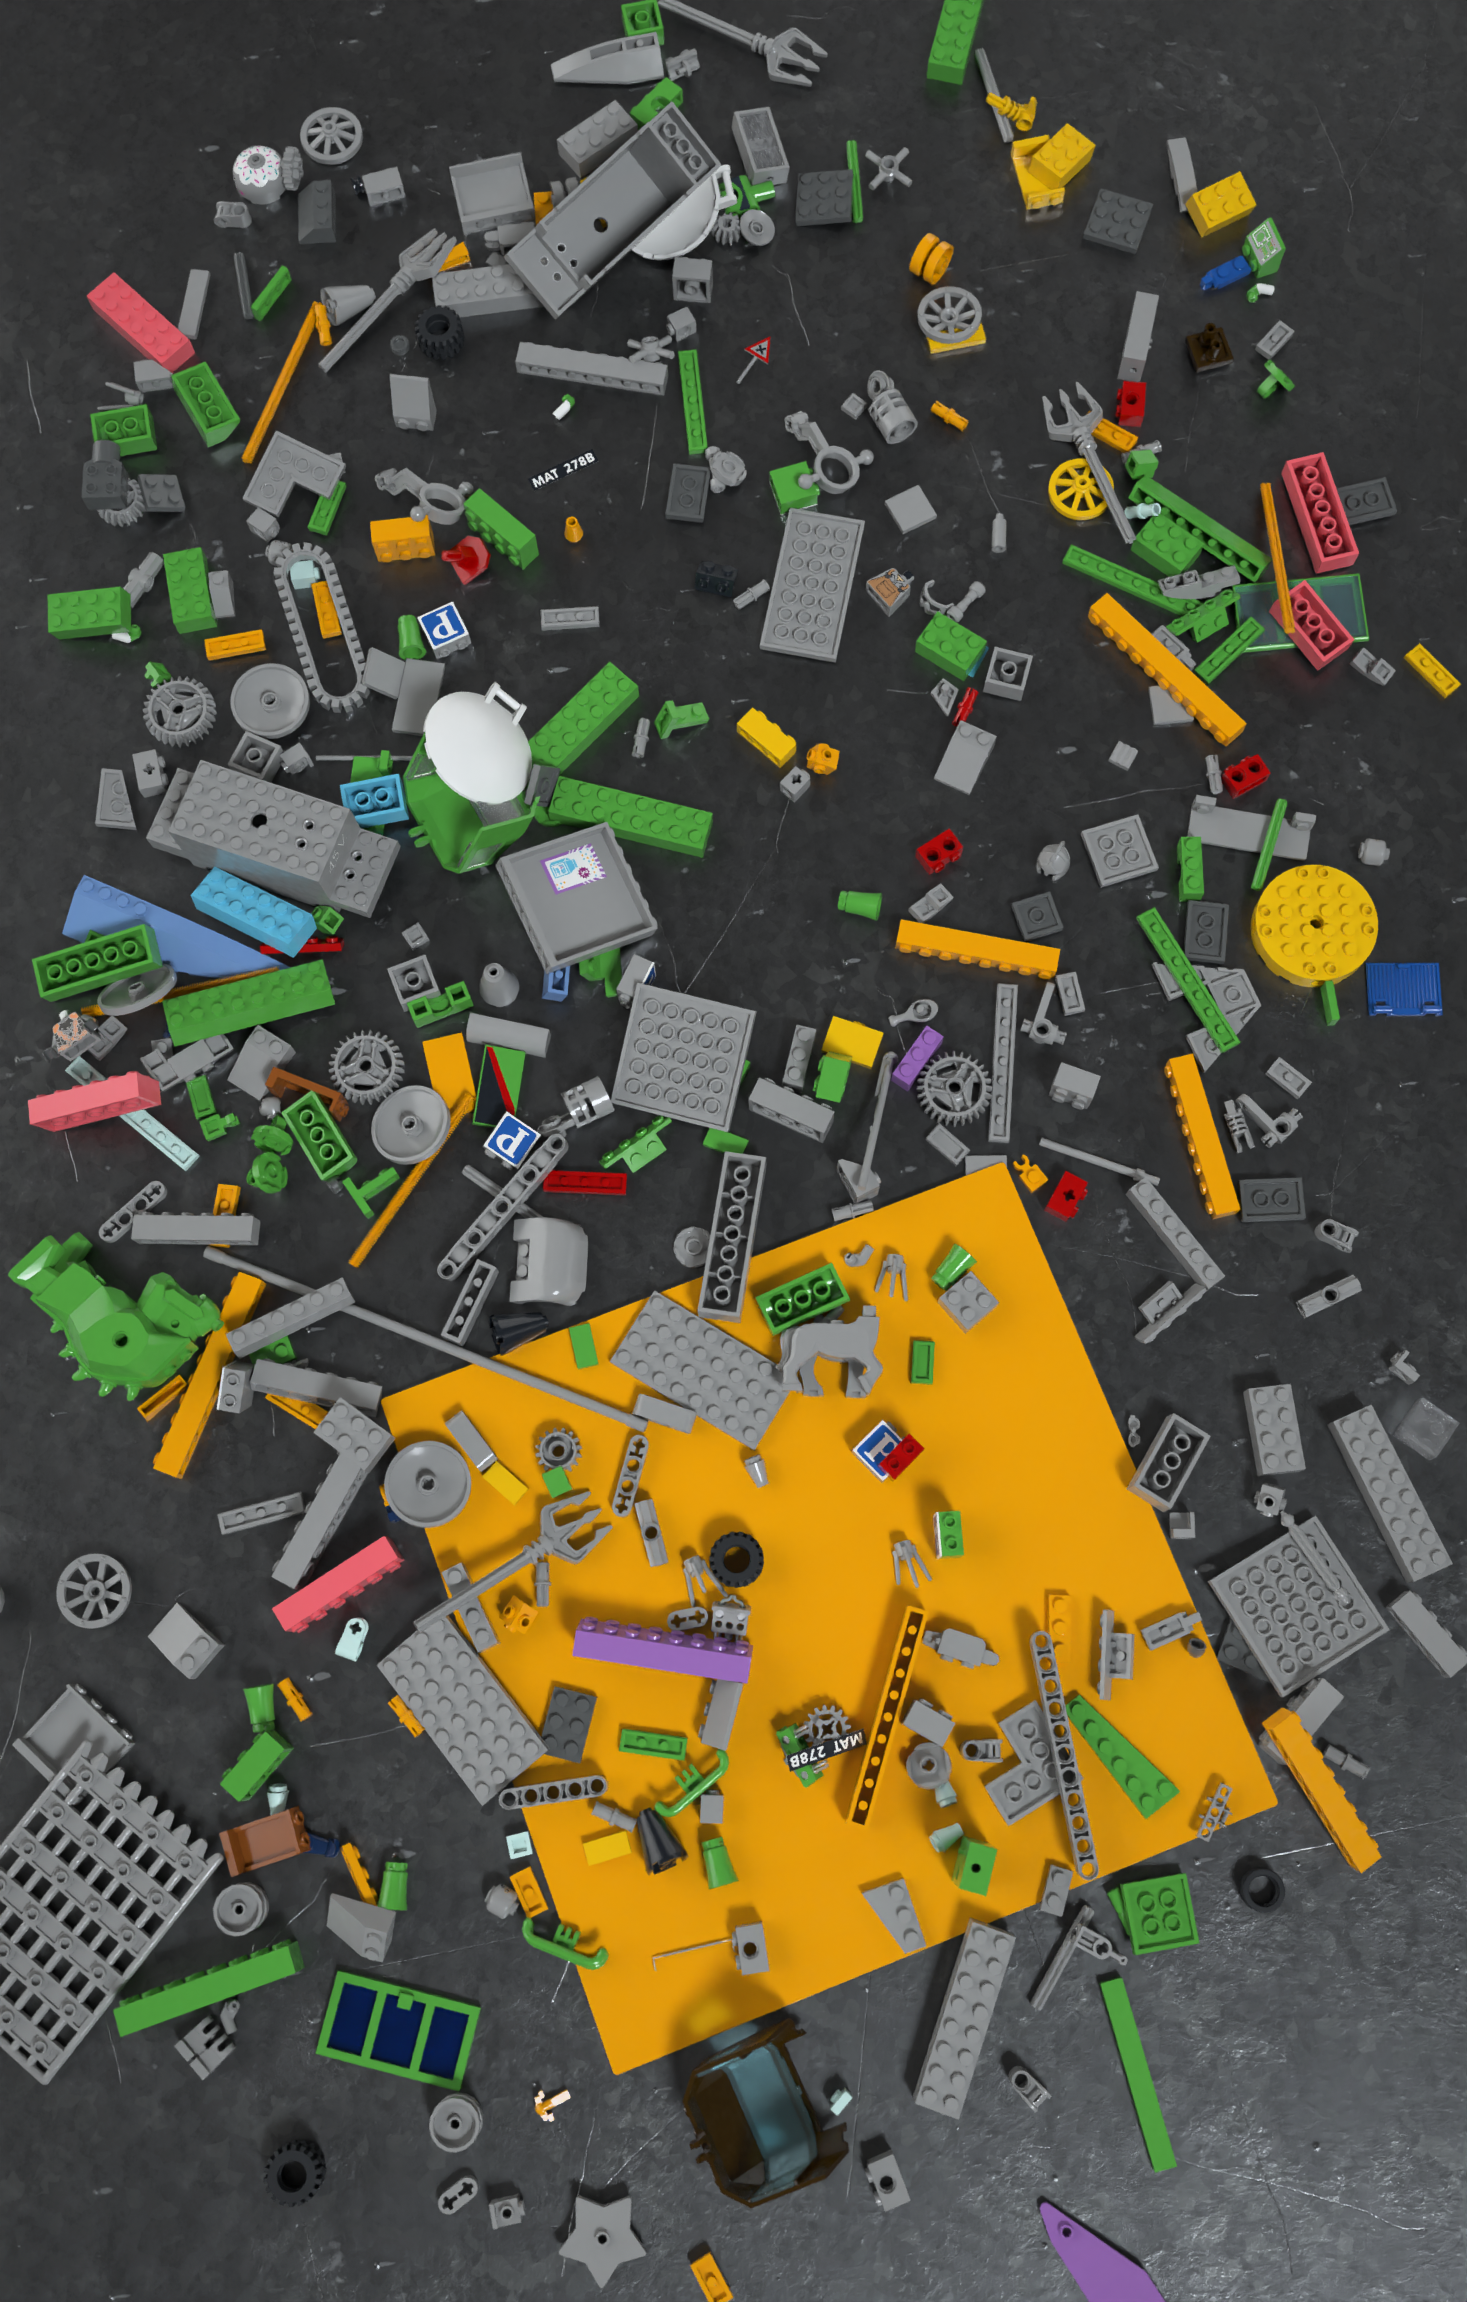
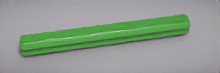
M849 140L846 146L848 169H853L854 173L853 222L861 223L863 221L857 143L855 140Z
M1279 798L1276 801L1251 885L1253 890L1261 891L1287 807V800Z

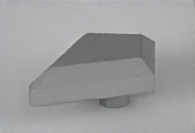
M943 678L931 691V695L945 715L949 716L958 689Z

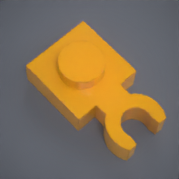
M1022 1155L1021 1159L1024 1161V1165H1019L1014 1161L1013 1167L1017 1171L1022 1172L1019 1175V1179L1030 1193H1033L1048 1182V1179L1036 1164L1031 1167L1028 1157Z

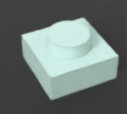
M529 1831L506 1837L511 1859L533 1854Z
M844 2087L842 2091L838 2089L830 2098L832 2102L830 2109L837 2116L852 2099V2093Z

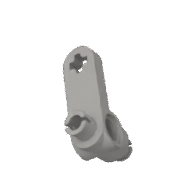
M1048 981L1034 1022L1024 1018L1020 1031L1030 1033L1029 1038H1032L1034 1042L1039 1044L1047 1043L1052 1045L1054 1041L1063 1045L1067 1032L1058 1030V1025H1054L1044 1018L1055 987L1054 983ZM1037 1028H1044L1047 1033L1039 1034Z
M1241 1094L1236 1099L1239 1108L1266 1134L1261 1138V1141L1264 1144L1269 1140L1265 1145L1268 1148H1271L1274 1143L1281 1144L1298 1128L1297 1122L1303 1118L1301 1113L1295 1116L1298 1110L1293 1108L1289 1113L1283 1112L1273 1121L1246 1094ZM1276 1126H1282L1285 1133H1279Z

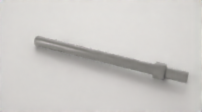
M1041 1138L1040 1146L1133 1177V1180L1138 1182L1146 1177L1151 1184L1156 1186L1159 1184L1160 1178L1145 1173V1170L1139 1168L1135 1170Z

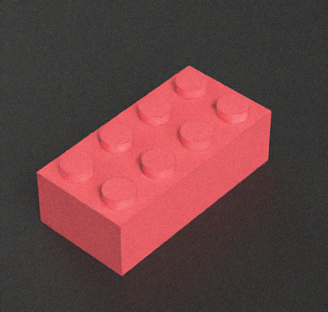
M1304 580L1289 591L1295 632L1293 634L1288 633V635L1318 671L1345 652L1353 643L1354 638L1307 581ZM1277 599L1269 612L1284 629L1279 599Z

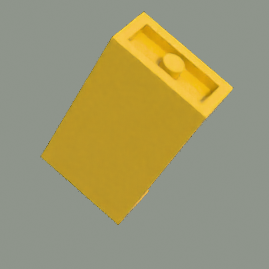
M1049 135L1014 141L1012 143L1011 157L1027 210L1063 203L1064 187L1051 190L1028 172L1033 155L1050 140Z

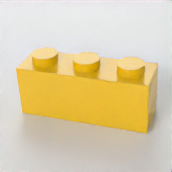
M752 707L737 723V732L779 768L796 753V741L790 735L786 736L781 732V728L776 723L768 721L763 712L756 711Z

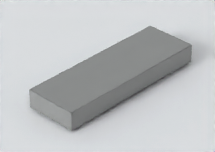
M598 606L541 610L542 631L600 627Z

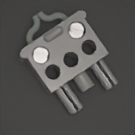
M730 1594L729 1598H724L720 1602H713L711 1608L713 1610L711 1631L714 1632V1638L717 1637L718 1632V1637L725 1633L724 1638L727 1641L732 1640V1634H736L735 1643L738 1641L739 1635L740 1640L743 1641V1636H746L748 1615L751 1613V1606L744 1605L741 1600L736 1598V1595ZM733 1598V1600H734L736 1603H739V1604L727 1603V1602L730 1601V1600Z

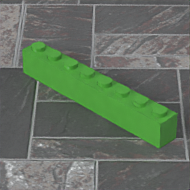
M1147 475L1136 483L1128 497L1136 504L1146 503L1148 505L1158 503L1161 507L1160 513L1203 542L1205 550L1229 566L1235 565L1238 572L1253 582H1256L1264 575L1272 562V558Z

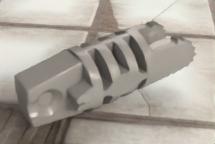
M1233 1100L1224 1102L1227 1110L1224 1117L1237 1153L1243 1152L1242 1145L1238 1139L1242 1136L1246 1137V1142L1250 1149L1254 1148L1255 1145L1242 1109H1237Z

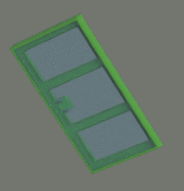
M1360 574L1287 580L1289 591L1306 580L1354 638L1353 643L1369 641ZM1276 581L1232 585L1231 590L1240 594V599L1233 602L1236 630L1251 616L1265 628V632L1243 653L1298 648L1269 612L1273 603L1279 599Z

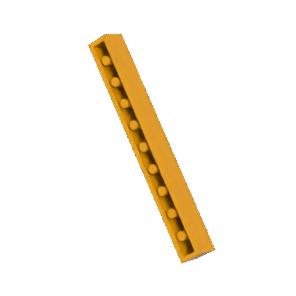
M1108 593L1090 607L1088 617L1091 623L1101 628L1104 635L1111 638L1121 651H1125L1135 664H1139L1149 677L1154 678L1161 689H1167L1172 694V698L1176 703L1184 705L1187 713L1192 717L1194 716L1205 730H1209L1214 735L1216 741L1227 747L1243 733L1247 723Z
M239 1272L232 1279V1289L229 1295L225 1296L222 1303L223 1309L220 1319L224 1322V1325L217 1332L213 1331L212 1334H209L206 1339L204 1353H201L197 1359V1369L189 1377L187 1392H184L180 1398V1408L172 1416V1426L162 1439V1449L154 1457L153 1464L155 1465L153 1469L179 1479L183 1478L219 1395L222 1368L232 1363L236 1356L226 1334L250 1323L266 1287L264 1281Z
M909 1605L906 1606L846 1817V1825L868 1831L926 1625L928 1611Z

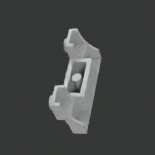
M221 1034L199 1040L167 1059V1061L158 1048L150 1054L141 1057L140 1061L150 1076L159 1081L160 1090L163 1093L183 1081L189 1083L197 1077L195 1074L200 1071L205 1073L214 1067L213 1064L218 1059L232 1052L234 1048L225 1035Z

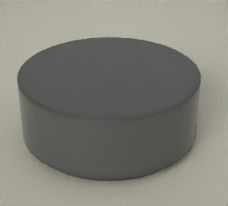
M397 335L390 341V347L394 354L404 355L409 351V342L405 336Z

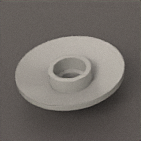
M753 209L742 215L739 223L740 231L748 242L763 246L773 239L775 227L773 221L766 213Z

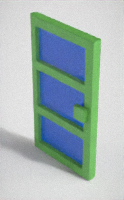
M338 1970L316 2048V2054L460 2092L481 2006Z

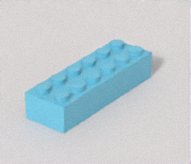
M215 866L191 894L197 910L293 958L317 929L312 914Z

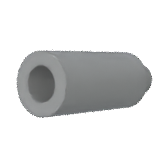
M1002 513L996 514V519L992 523V551L995 553H1002L1006 550L1007 521L1003 519L1004 515Z

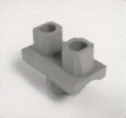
M686 49L675 58L669 57L665 59L668 76L671 81L684 75L688 78L692 75V71L700 68L695 49L690 51Z

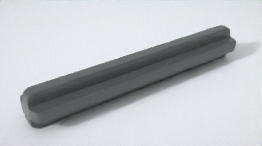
M242 252L234 254L242 312L244 318L248 320L253 319L254 315L251 309L252 301L245 257Z

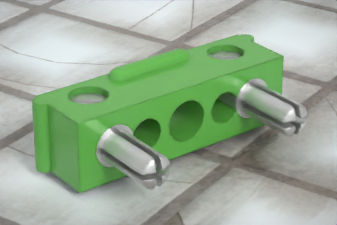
M795 1723L789 1727L785 1726L776 1732L781 1742V1748L786 1756L784 1759L786 1765H788L787 1755L809 1748L803 1737L804 1734L810 1731V1728L806 1729L809 1725L806 1724L799 1728ZM828 1761L816 1762L796 1769L794 1773L799 1777L803 1786L807 1788L823 1776L822 1770L829 1767V1763L819 1767Z

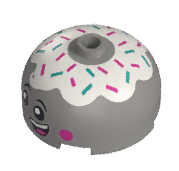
M253 146L239 154L233 165V179L241 197L243 196L250 200L251 203L258 205L270 204L280 199V195L287 188H285V184H283L284 179L281 177L280 160L283 158L277 151L266 146Z

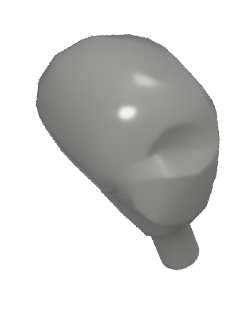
M277 1097L263 1099L261 1106H259L261 1115L266 1116L267 1120H273L276 1115L281 1116L280 1099Z

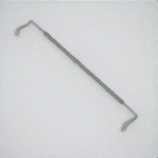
M733 1939L724 1940V1941H718V1942H714V1943H710V1944H706V1945H701V1946H697V1947H693V1948H689V1949H685V1950H680V1951H676V1952H672V1953H668V1954H663V1955H661V1956L653 1957L654 1970L656 1971L655 1961H654L655 1958L665 1957V1956H669V1955H673V1954H678V1953H682V1952H686V1951H690V1950H694V1949H699V1948H703V1947H707V1946H711V1945L720 1944V1943H722V1942L731 1941V1940H732V1945H733Z

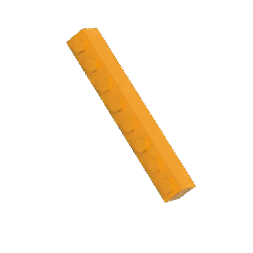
M902 919L895 949H899L903 953L917 952L925 957L933 955L938 956L942 960H959L962 964H979L983 968L997 967L1005 972L1013 970L1018 971L1022 975H1039L1042 979L1055 977L1060 949Z
M1188 1054L1169 1059L1164 1067L1166 1077L1170 1078L1171 1081L1170 1092L1177 1101L1176 1112L1183 1121L1182 1132L1189 1141L1187 1147L1189 1154L1193 1155L1195 1161L1193 1164L1195 1174L1200 1177L1201 1183H1199L1201 1194L1206 1197V1211L1208 1215L1211 1214L1212 1220L1237 1214L1241 1209L1194 1055Z
M1282 1707L1262 1722L1349 1866L1363 1873L1381 1858L1377 1850L1378 1844L1367 1834V1826L1356 1816V1808L1345 1798L1346 1792L1334 1780L1335 1774L1331 1768L1323 1762V1754L1317 1747L1313 1746L1311 1742L1313 1740L1312 1736L1306 1729L1302 1728L1300 1724L1302 1721L1295 1711H1289Z

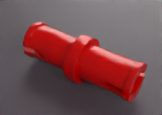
M970 687L966 689L962 702L957 706L958 711L952 722L955 727H958L961 720L966 722L968 715L972 713V706L979 693L977 690L972 689L971 692Z

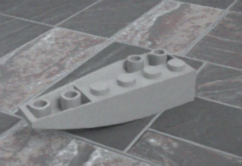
M656 32L604 42L578 51L551 64L554 82L632 84L664 78L660 46Z

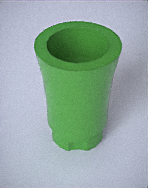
M414 615L399 617V656L404 660L407 658L418 660L426 654V649L422 642L416 617Z
M841 891L838 910L877 921L881 909L882 893Z
M954 1243L949 1254L936 1269V1273L931 1279L940 1288L947 1291L977 1261L967 1251Z
M274 1683L244 1688L243 1691L248 1704L250 1722L253 1724V1733L275 1729L273 1721L275 1720Z
M719 1837L702 1842L704 1850L702 1853L707 1870L709 1889L739 1881L729 1858L726 1845L724 1846L723 1838Z
M385 1863V1871H383L382 1886L377 1903L378 1907L389 1910H408V1873H406L408 1863Z

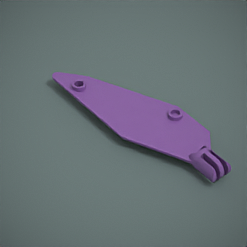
M1044 2202L1040 2205V2211L1051 2243L1089 2302H1165L1145 2270L1049 2203ZM1064 2228H1069L1071 2232L1069 2234H1065L1062 2230Z

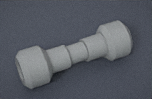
M716 446L708 447L705 450L706 460L710 463L714 454L720 451V449ZM711 472L710 490L715 493L722 492L725 489V484L718 481Z
M973 582L965 598L947 611V617L958 623L963 618V612L967 609V606L976 598H981L986 592L985 586L981 582Z

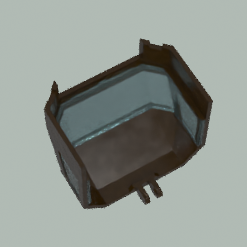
M790 2018L762 2029L707 2057L692 2070L682 2101L685 2114L690 2118L696 2139L689 2143L691 2150L697 2149L700 2146L703 2149V2153L695 2158L697 2164L704 2161L709 2163L713 2172L714 2182L719 2186L721 2193L749 2208H754L827 2179L849 2153L848 2142L844 2141L843 2132L847 2131L846 2122L823 2131L786 2048L785 2043L807 2033L803 2029L797 2030L795 2022Z

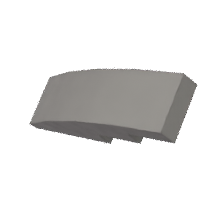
M1186 137L1167 140L1171 179H1174L1175 195L1178 196L1180 213L1189 212L1185 204L1191 195L1198 191Z

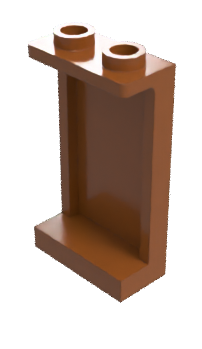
M276 1067L272 1068L265 1083V1086L273 1096L280 1099L286 1088L303 1095L310 1091L318 1093L324 1103L331 1105L329 1111L337 1121H341L342 1117H345L348 1113V1102L340 1092Z
M299 1806L219 1833L231 1877L311 1850L310 1837L306 1833L304 1816Z

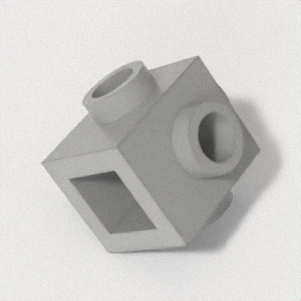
M1264 1482L1261 1491L1257 1490L1254 1498V1503H1257L1256 1509L1261 1511L1260 1514L1273 1517L1278 1515L1280 1511H1284L1287 1499L1284 1498L1286 1488ZM1268 1498L1273 1500V1504L1268 1501Z

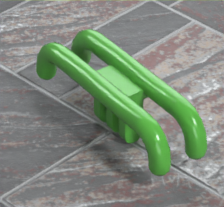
M717 1750L716 1755L720 1760V1765L705 1779L691 1763L688 1767L694 1774L690 1776L684 1769L682 1774L687 1780L683 1782L680 1776L677 1775L675 1777V1780L686 1792V1795L672 1807H668L662 1801H658L654 1806L655 1810L665 1817H673L679 1814L725 1774L729 1766V1757L726 1751Z
M531 1918L524 1920L522 1926L523 1936L528 1944L537 1949L590 1970L602 1967L609 1957L605 1948L599 1949L597 1955L592 1958L575 1952L574 1950L581 1935L580 1931L576 1930L572 1939L570 1936L573 1929L568 1927L565 1935H562L565 1925L560 1924L553 1941L550 1942L533 1934L535 1923Z

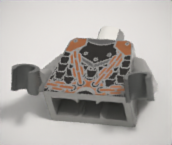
M69 1010L62 1011L59 1014L61 1021L52 1028L54 1034L52 1046L42 1052V1056L48 1063L53 1058H59V1054L69 1061L74 1060L102 1040L95 1031L100 1027L98 1020L86 1014L71 1013Z

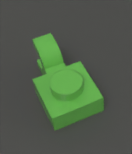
M234 1113L224 1118L220 1114H216L199 1121L207 1141L227 1134V1127H234L240 1124L238 1116H235Z

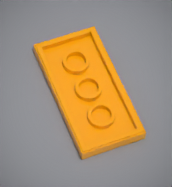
M462 1032L422 1042L432 1088L444 1099L449 1108L450 1115L458 1107L457 1105L461 1103L460 1101L464 1099L463 1097L466 1092L475 1099L477 1097ZM473 1099L475 1102L472 1101V1106L469 1105L470 1108H468L469 1110H466L467 1112L465 1113L474 1112L476 1103L475 1099Z

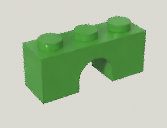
M667 77L657 83L655 88L649 94H646L643 100L637 106H634L630 112V117L637 123L638 131L658 114L656 110L664 109L671 101L678 107L683 102L682 88Z
M1181 837L1177 844V864H1181V877L1178 883L1179 902H1188L1189 900L1200 901L1204 895L1201 837Z
M462 981L446 987L445 993L436 998L429 999L423 996L408 1002L407 1005L416 1027H422L473 1007L474 1005L465 982Z

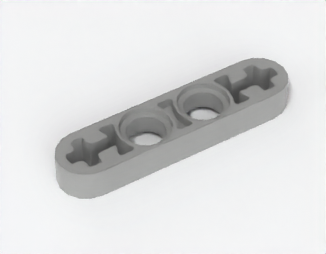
M160 1181L149 1183L100 1227V1238L108 1243L117 1241L133 1227L134 1215L150 1212L166 1197V1186ZM155 1187L161 1192L159 1195L154 1194L153 1189ZM146 1194L151 1196L150 1198L153 1199L152 1202L147 1197H145ZM139 1200L146 1201V1207L143 1210H137L136 1203ZM123 1214L130 1215L129 1223L121 1224L120 1218ZM116 1222V1224L119 1225L121 1229L119 1230L118 1228H115L116 1226L113 1223ZM107 1229L113 1230V1231H112V1234H113L112 1237L106 1236V1235H107V1232H106Z
M642 1435L634 1436L629 1442L612 1504V1510L618 1517L628 1516L633 1507L649 1449L648 1440ZM639 1439L645 1445L644 1448L639 1450V1455H643L642 1459L637 1456H630L631 1452L635 1454L636 1446L633 1444L638 1442ZM630 1460H637L640 1466L637 1471L631 1472L628 1470L627 1464ZM627 1480L632 1481L634 1484L633 1490L629 1493L622 1490V1484ZM619 1493L628 1497L632 1496L630 1501L626 1499L625 1506L628 1509L627 1511L623 1510L622 1513H619V1509L616 1508V1505H620L623 1499L622 1497L618 1498Z

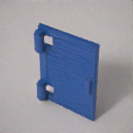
M1365 963L1369 1016H1376L1377 1014H1386V1016L1443 1015L1439 963ZM1376 1002H1385V1005H1376ZM1425 1002H1434V1005H1425Z

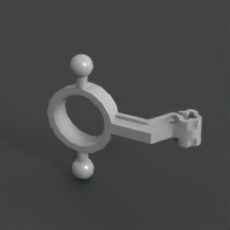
M799 411L786 416L784 419L786 430L794 433L798 441L809 440L817 454L813 466L814 474H802L799 477L798 484L802 489H809L816 482L821 489L828 493H843L856 484L859 478V464L869 465L874 459L873 453L868 449L861 451L859 456L854 457L851 452L843 447L829 446L816 422H808L806 412ZM825 458H833L843 463L848 470L849 481L837 484L828 480L822 472L821 461Z
M391 468L375 476L377 487L380 490L386 489L396 496L407 489L419 498V506L413 507L410 511V517L416 522L423 521L425 515H428L429 520L435 523L445 525L456 523L460 515L465 511L463 503L466 500L464 497H469L473 493V486L469 482H462L457 490L441 483L427 484L407 468L400 472ZM427 499L446 501L456 510L444 511L432 506Z

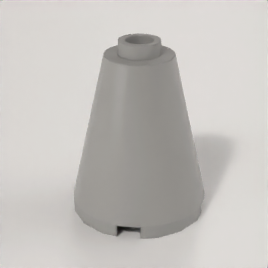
M368 285L331 286L321 289L322 304L326 305L328 310L327 318L333 326L342 324L374 303L375 292Z
M491 963L483 971L479 983V992L483 1000L489 1005L503 1007L516 999L520 986L513 972L497 963Z

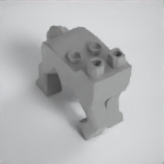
M863 1306L862 1316H859L851 1324H844L842 1320H831V1323L804 1324L801 1327L792 1326L782 1331L780 1337L782 1358L775 1367L778 1371L783 1372L782 1392L797 1391L796 1393H803V1396L823 1397V1389L816 1381L814 1375V1364L817 1356L831 1362L848 1363L846 1398H866V1395L871 1393L874 1384L883 1371L881 1363L873 1352L879 1331V1317H876V1306ZM864 1367L867 1369L865 1374H863ZM798 1370L800 1371L804 1391L802 1390V1385L797 1378Z

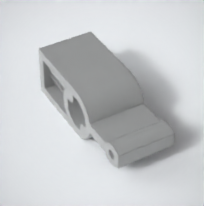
M1074 1920L1065 1939L1099 1959H1106L1111 1956L1119 1964L1126 1965L1128 1959L1120 1952L1112 1951L1110 1941Z

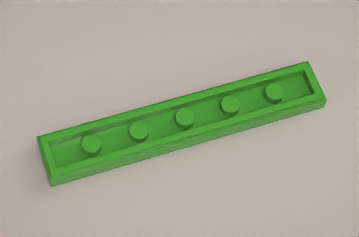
M697 349L678 351L689 455L705 453L708 445Z

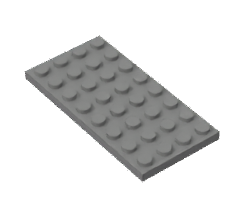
M795 508L789 509L760 641V649L836 663L865 521Z
M655 1290L610 1360L611 1364L683 1408L696 1412L698 1417L754 1451L790 1391L782 1392L783 1372L775 1368L777 1364Z
M449 1616L441 1619L421 1633L417 1630L377 1664V1667L408 1708L412 1710L414 1716L425 1728L426 1732L482 1806L550 1749Z

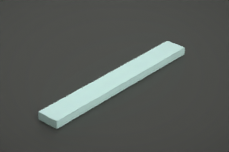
M80 1056L65 1070L83 1086L89 1085L91 1081L108 1080ZM144 1109L119 1115L185 1171L199 1158L195 1151Z

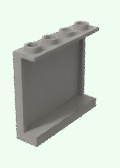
M521 152L449 167L464 235L494 229L505 224H519L535 220L534 206L529 192Z
M79 1683L67 1684L66 1687L68 1689L23 1738H18L12 1744L49 1782L54 1779L86 1739L92 1742V1748L87 1757L89 1760L100 1753L108 1755V1763L104 1770L105 1774L109 1773L135 1744L131 1739L133 1735L127 1729H121L116 1724L118 1721L110 1713L106 1715L101 1710L102 1705L94 1698L90 1699L86 1695L87 1690ZM67 1775L57 1790L66 1798L77 1785V1782ZM84 1789L72 1805L80 1804L89 1793Z

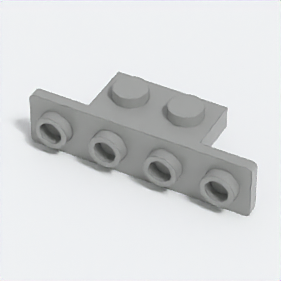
M1168 1281L1138 1307L1149 1324L1135 1335V1339L1144 1344L1153 1341L1156 1335L1161 1330L1169 1327L1177 1316L1184 1314L1193 1302L1200 1300L1203 1296L1202 1294L1207 1289L1195 1283L1181 1295L1174 1283Z
M1104 1609L1103 1614L1100 1616L1102 1636L1099 1639L1101 1659L1098 1662V1670L1101 1674L1097 1685V1692L1100 1695V1699L1111 1700L1112 1678L1133 1679L1134 1634L1113 1633L1114 1611Z

